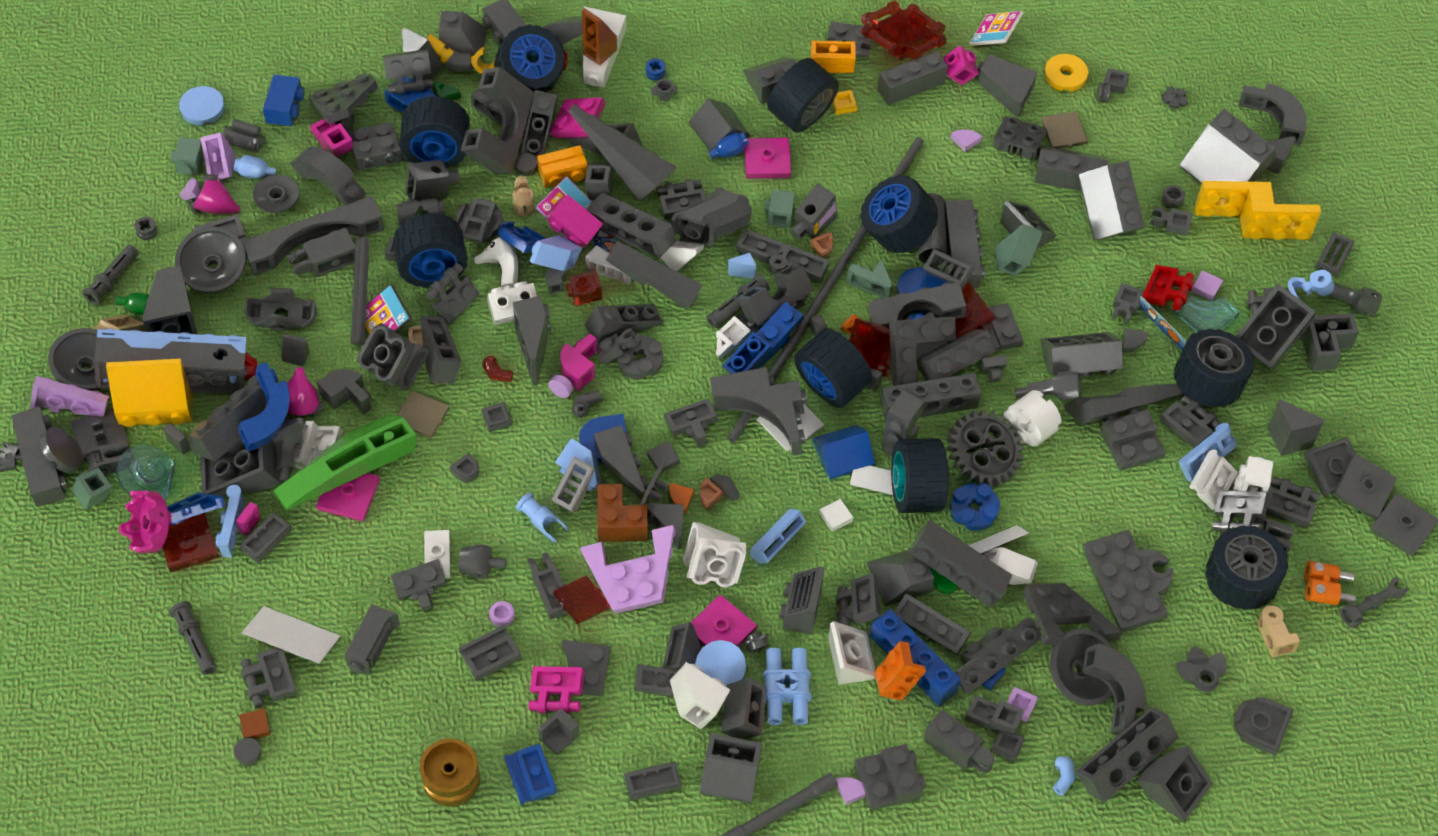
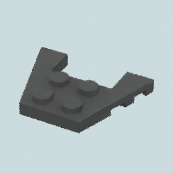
M1066 583L1027 584L1023 591L1030 612L1036 615L1035 625L1038 630L1042 631L1041 640L1044 645L1062 644L1066 635L1058 625L1087 623L1094 632L1103 636L1107 641H1117L1123 634L1119 628Z

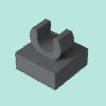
M1006 355L983 358L978 363L980 373L988 372L990 382L999 381L1002 378L1001 370L1007 366Z

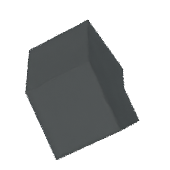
M551 268L545 274V283L549 294L563 291V283L566 281L565 272Z

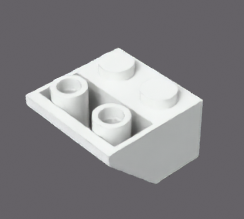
M687 662L670 680L679 716L700 729L717 715L730 691L721 680L709 677L703 673L699 666Z

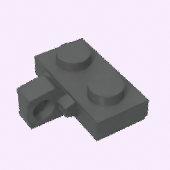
M707 398L665 413L664 420L673 437L682 433H686L687 437L692 435L699 447L707 444L705 430H708V424L718 421V416L710 400Z
M439 559L391 575L398 599L400 601L412 597L413 600L418 599L420 607L424 611L434 608L430 597L431 594L435 593L434 589L447 584Z

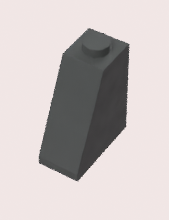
M989 54L985 62L981 61L978 66L980 74L978 84L1013 115L1019 117L1035 87L1037 72Z

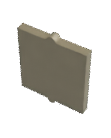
M1076 111L1063 114L1058 112L1056 115L1041 117L1042 125L1047 129L1046 135L1051 147L1072 148V146L1087 144L1088 141Z
M412 391L405 403L400 405L401 410L397 416L404 417L415 433L431 439L437 428L443 424L442 420L450 408L444 403Z

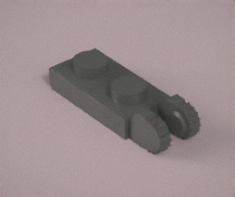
M546 552L542 554V561L546 569L539 571L533 558L527 559V563L532 573V579L551 620L573 612L574 608L556 566H553Z

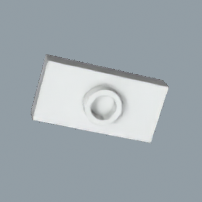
M449 530L424 531L425 563L439 559L445 577L451 578Z

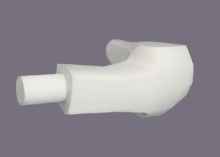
M502 238L493 240L482 254L474 258L476 264H501V287H504L505 290L514 288L513 285L518 283V257L515 248Z

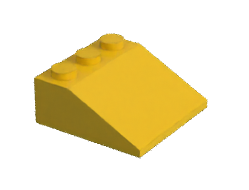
M181 359L106 362L113 409L118 425L133 427L135 425L156 426L167 423L183 424L185 422H192L193 396Z

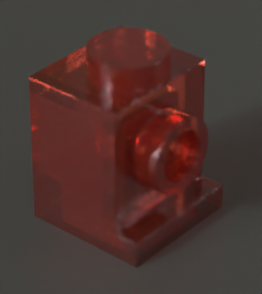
M596 268L591 269V272L569 277L566 291L568 297L573 298L575 306L602 300V286Z

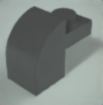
M339 369L317 381L319 395L333 410L348 400L363 414L371 410V395L364 387L362 375L350 369Z

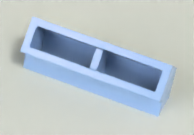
M790 508L750 549V557L760 565L768 563L806 523L802 513L799 510ZM792 522H794L791 528L784 535H782V533L787 529V527ZM774 541H777V542L764 554V551H765Z

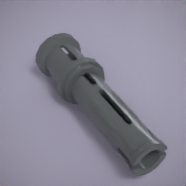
M130 244L126 245L102 274H97L94 277V282L88 288L83 289V297L91 304L99 305L101 298L106 292H110L113 289L114 281L139 255L138 250Z
M756 274L751 282L745 286H740L738 293L706 316L709 325L717 328L723 321L741 308L737 297L751 288L758 286L767 288L769 291L770 288L767 281L761 275Z
M188 601L180 602L174 605L169 610L171 617L175 618L179 626V634L185 636L203 675L211 674L217 669V665L199 631L200 622L198 619H195L191 611V603Z

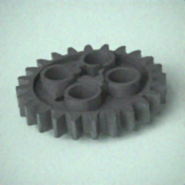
M974 410L971 414L968 415L966 413L961 419H958L954 423L955 426L950 429L951 435L947 438V441L952 444L946 450L953 453L948 459L956 460L953 468L960 467L959 476L966 473L968 475L967 482L974 478L977 485L984 482L989 486L993 483L996 487L1001 482H1007L1009 478L1016 474L1015 471L1021 467L1018 462L1024 457L1018 453L1024 447L1017 445V443L1022 438L1014 436L1017 429H1009L1010 421L1005 424L1002 422L1003 415L996 419L994 411L987 416L985 410H982L979 414ZM989 432L993 433L995 438L991 437ZM967 436H969L970 438H972V440L974 441V443H971V442L968 440ZM997 454L1003 458V461L997 457ZM975 459H978L982 466L977 464Z

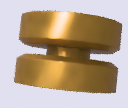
M447 738L436 741L425 750L421 756L419 768L424 792L430 800L441 806L448 807L462 805L470 800L478 790L480 782L476 753L472 748L461 740Z

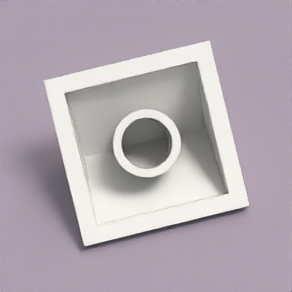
M835 621L830 623L828 641L838 685L875 679L876 670L867 632Z

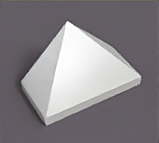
M676 241L660 258L669 268L678 271L704 249V244Z

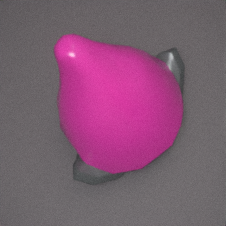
M208 174L202 178L204 184L197 199L189 202L192 212L196 215L199 211L211 214H237L240 212V207L232 199L223 183L217 179L218 175Z
M297 367L292 378L287 382L290 396L287 413L293 415L312 414L314 416L323 409L325 404L319 402L318 392L306 377L304 369Z

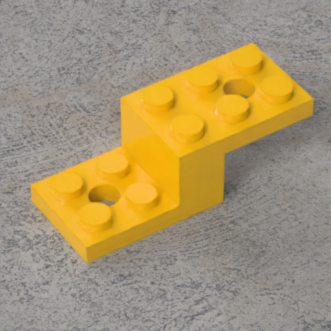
M1202 181L1194 206L1195 215L1207 217L1240 216L1243 238L1305 240L1311 239L1321 214L1320 205L1274 204L1271 182Z

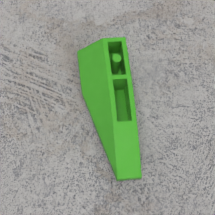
M392 414L381 417L345 434L274 490V494L286 511L414 452L416 433L404 417Z

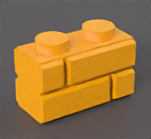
M811 41L810 58L828 73H854L856 59L855 41Z
M580 145L537 156V168L544 188L556 187L566 176L574 182H579L586 177L588 165Z

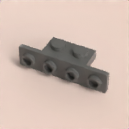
M1026 618L1012 630L998 627L992 628L985 633L982 639L966 647V651L959 655L965 665L955 671L961 678L960 687L964 693L969 694L1041 640V634L1033 618Z

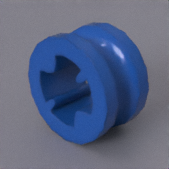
M657 58L649 60L646 63V76L654 81L662 79L665 76V63Z

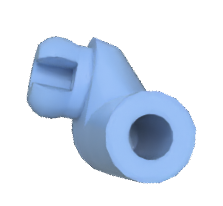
M1060 756L1055 760V766H1057V770H1060L1061 777L1053 786V790L1061 796L1065 794L1076 779L1074 763L1067 756Z

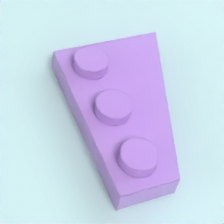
M36 376L33 383L30 409L44 407L50 408V412L60 413L61 409L71 410L74 414L104 417L109 396L98 391H89L72 384L67 385L50 378Z

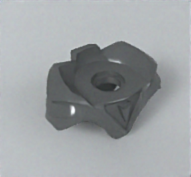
M271 288L269 296L264 298H246L244 312L254 325L277 331L301 329L311 325L317 316V307L314 300L306 301L296 298L291 288ZM280 309H285L288 311V316L285 317L275 313Z

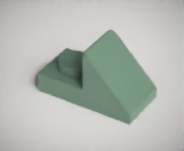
M881 259L873 272L863 266L851 264L848 269L847 284L880 298L890 297L892 283Z

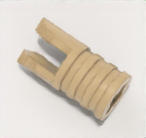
M520 176L516 178L514 183L513 206L514 212L518 216L526 217L534 211L533 192L529 188L528 180L526 177Z

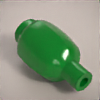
M132 293L127 297L117 296L116 305L125 306L133 314L143 315L150 294Z

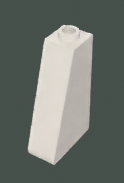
M584 7L602 19L617 35V51L600 66L583 55L584 84L605 88L626 32V15Z

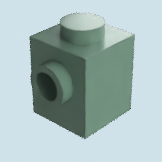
M179 138L176 150H173L171 155V161L175 164L177 173L199 175L204 160L201 140Z
M772 190L771 199H766L765 212H769L768 225L791 228L795 193L784 190Z
M98 467L90 472L87 471L80 474L75 479L76 482L72 491L84 509L87 510L105 501L112 486Z

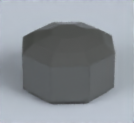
M1170 185L1163 191L1162 202L1167 207L1177 208L1183 204L1185 192L1179 186Z

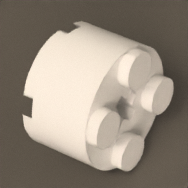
M1030 391L1009 406L1004 412V418L1007 422H1011V428L1017 429L1014 436L1022 438L1018 442L1020 444L1026 443L1030 446H1038L1061 428L1058 427L1061 423L1058 409L1050 399L1046 402L1041 397L1044 394L1040 391Z

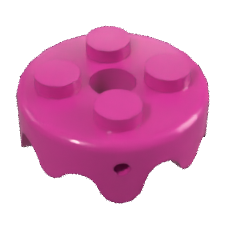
M130 491V497L134 499L128 502L125 508L131 513V519L119 526V532L131 540L129 549L136 553H156L166 541L169 525L172 520L171 512L168 511L164 498L158 492Z

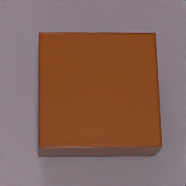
M265 708L239 715L244 738L257 739L271 735Z

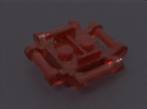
M894 0L872 13L867 12L861 16V21L865 25L861 31L862 35L873 39L887 49L890 55L901 60L907 57L917 59L922 53L935 47H942L947 42L943 34L946 26L942 22H936L919 10V6L911 3L907 9L902 10L899 3ZM889 14L892 15V16H890V17H888V18H885V19H883V20H881V21H879V22L877 21L878 19H880V18H882V17H884V16H886V15H889Z

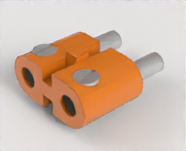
M1307 561L1304 569V582L1307 583L1305 587L1306 600L1336 606L1340 601L1355 603L1356 596L1341 593V584L1338 583V580L1353 582L1354 573L1340 571L1337 565Z

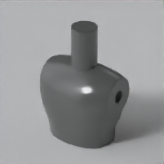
M487 545L461 548L459 573H465L477 579H485L490 572V568L506 569L507 559L492 558V550Z

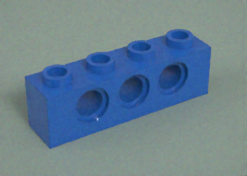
M891 609L872 623L869 637L887 655L899 641L909 643L913 663L923 665L926 668L925 674L916 684L939 707L958 692L961 678Z

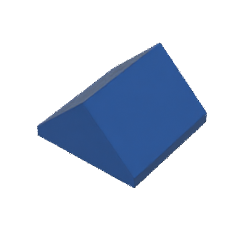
M859 425L812 438L830 480L850 474L855 469L875 466L868 431Z

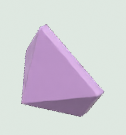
M217 133L201 137L207 175H218V180L230 178L237 157L224 134Z

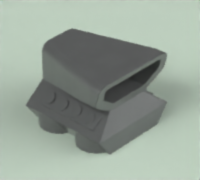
M380 323L372 328L357 358L360 366L376 375L379 380L386 382L391 387L396 384L400 388L408 390L429 354V349L425 346L409 342L383 323Z

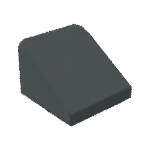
M284 334L281 354L282 361L303 366L310 353L307 340Z

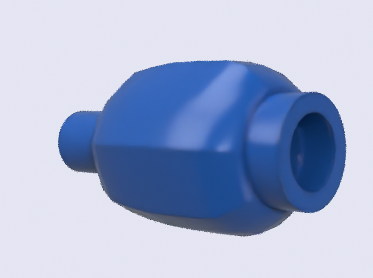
M733 132L719 140L716 148L708 153L712 160L719 156L730 158L742 153L749 142L744 132L740 134Z

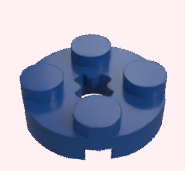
M971 483L957 488L954 491L950 504V512L954 521L958 524L960 522L966 526V529L972 531L989 528L997 518L1000 510V502L997 495L992 491L991 486L985 483L980 485ZM971 503L980 505L978 511H975L972 507L969 508Z

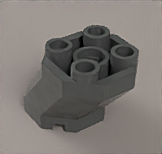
M716 188L714 192L708 194L705 201L673 215L671 225L674 228V234L677 232L681 236L680 241L704 244V248L709 244V247H711L717 238L749 224L752 207L748 204L749 199L744 195H738L723 188Z

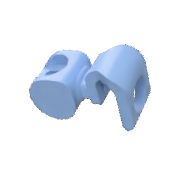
M1318 270L1311 273L1309 282L1299 277H1293L1288 281V288L1291 294L1299 300L1300 298L1296 294L1298 288H1302L1307 295L1312 294L1311 292L1314 291L1320 296H1327L1333 292L1335 287L1331 274L1326 270Z

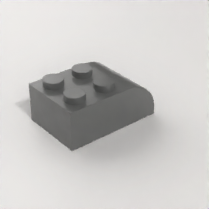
M1277 284L1236 337L1240 338L1249 347V350L1256 359L1274 371L1308 329L1316 316V311Z

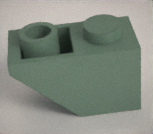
M1022 224L995 246L996 269L1016 276L1029 266L1042 236V231Z

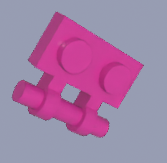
M533 666L530 692L532 694H539L538 700L529 701V710L538 711L540 714H548L549 711H558L560 708L567 714L580 712V701H571L572 695H582L585 670L582 667ZM550 695H561L560 701H549Z

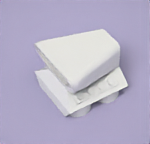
M693 522L683 556L685 566L689 567L686 578H691L694 583L704 585L709 581H716L721 587H730L734 583H738L746 556V543L740 542L739 537L702 523Z

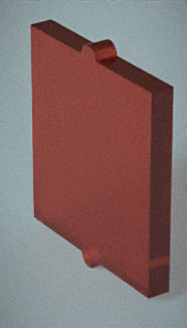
M587 575L553 592L554 596L562 604L563 610L569 613L577 625L610 609V605L601 594V590L596 588Z

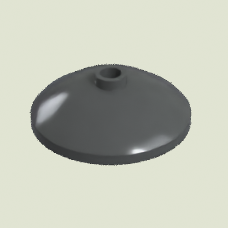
M204 227L193 231L181 242L176 252L175 266H181L185 283L189 288L201 293H217L234 285L242 276L246 266V252L240 239L231 231L221 227ZM213 263L218 264L216 268H210Z
M75 329L61 335L53 343L49 351L48 361L50 371L58 382L67 385L72 384L89 391L101 389L96 388L95 380L96 329Z
M1076 629L1065 633L1066 637L1062 644H1054L1050 654V672L1055 685L1066 698L1080 705H1096L1107 700L1112 695L1107 684L1099 678L1082 673L1086 648L1098 643L1113 647L1103 636L1088 629Z

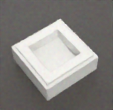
M841 499L819 509L820 516L831 532L853 522V516Z

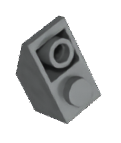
M592 162L588 165L585 186L587 197L590 200H595L601 193L611 196L615 169L609 162Z

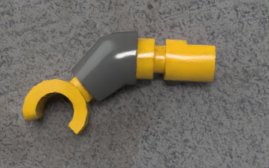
M431 33L426 38L429 40L437 56L441 58L440 61L445 64L444 67L451 72L459 73L475 69L482 74L483 69L495 68L494 61L492 64H485L481 60V55H484L486 52V46L480 48L473 56L472 53H461L457 50L454 52L450 48L446 49L445 44Z

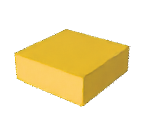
M852 90L838 92L832 102L835 115L857 112V104Z

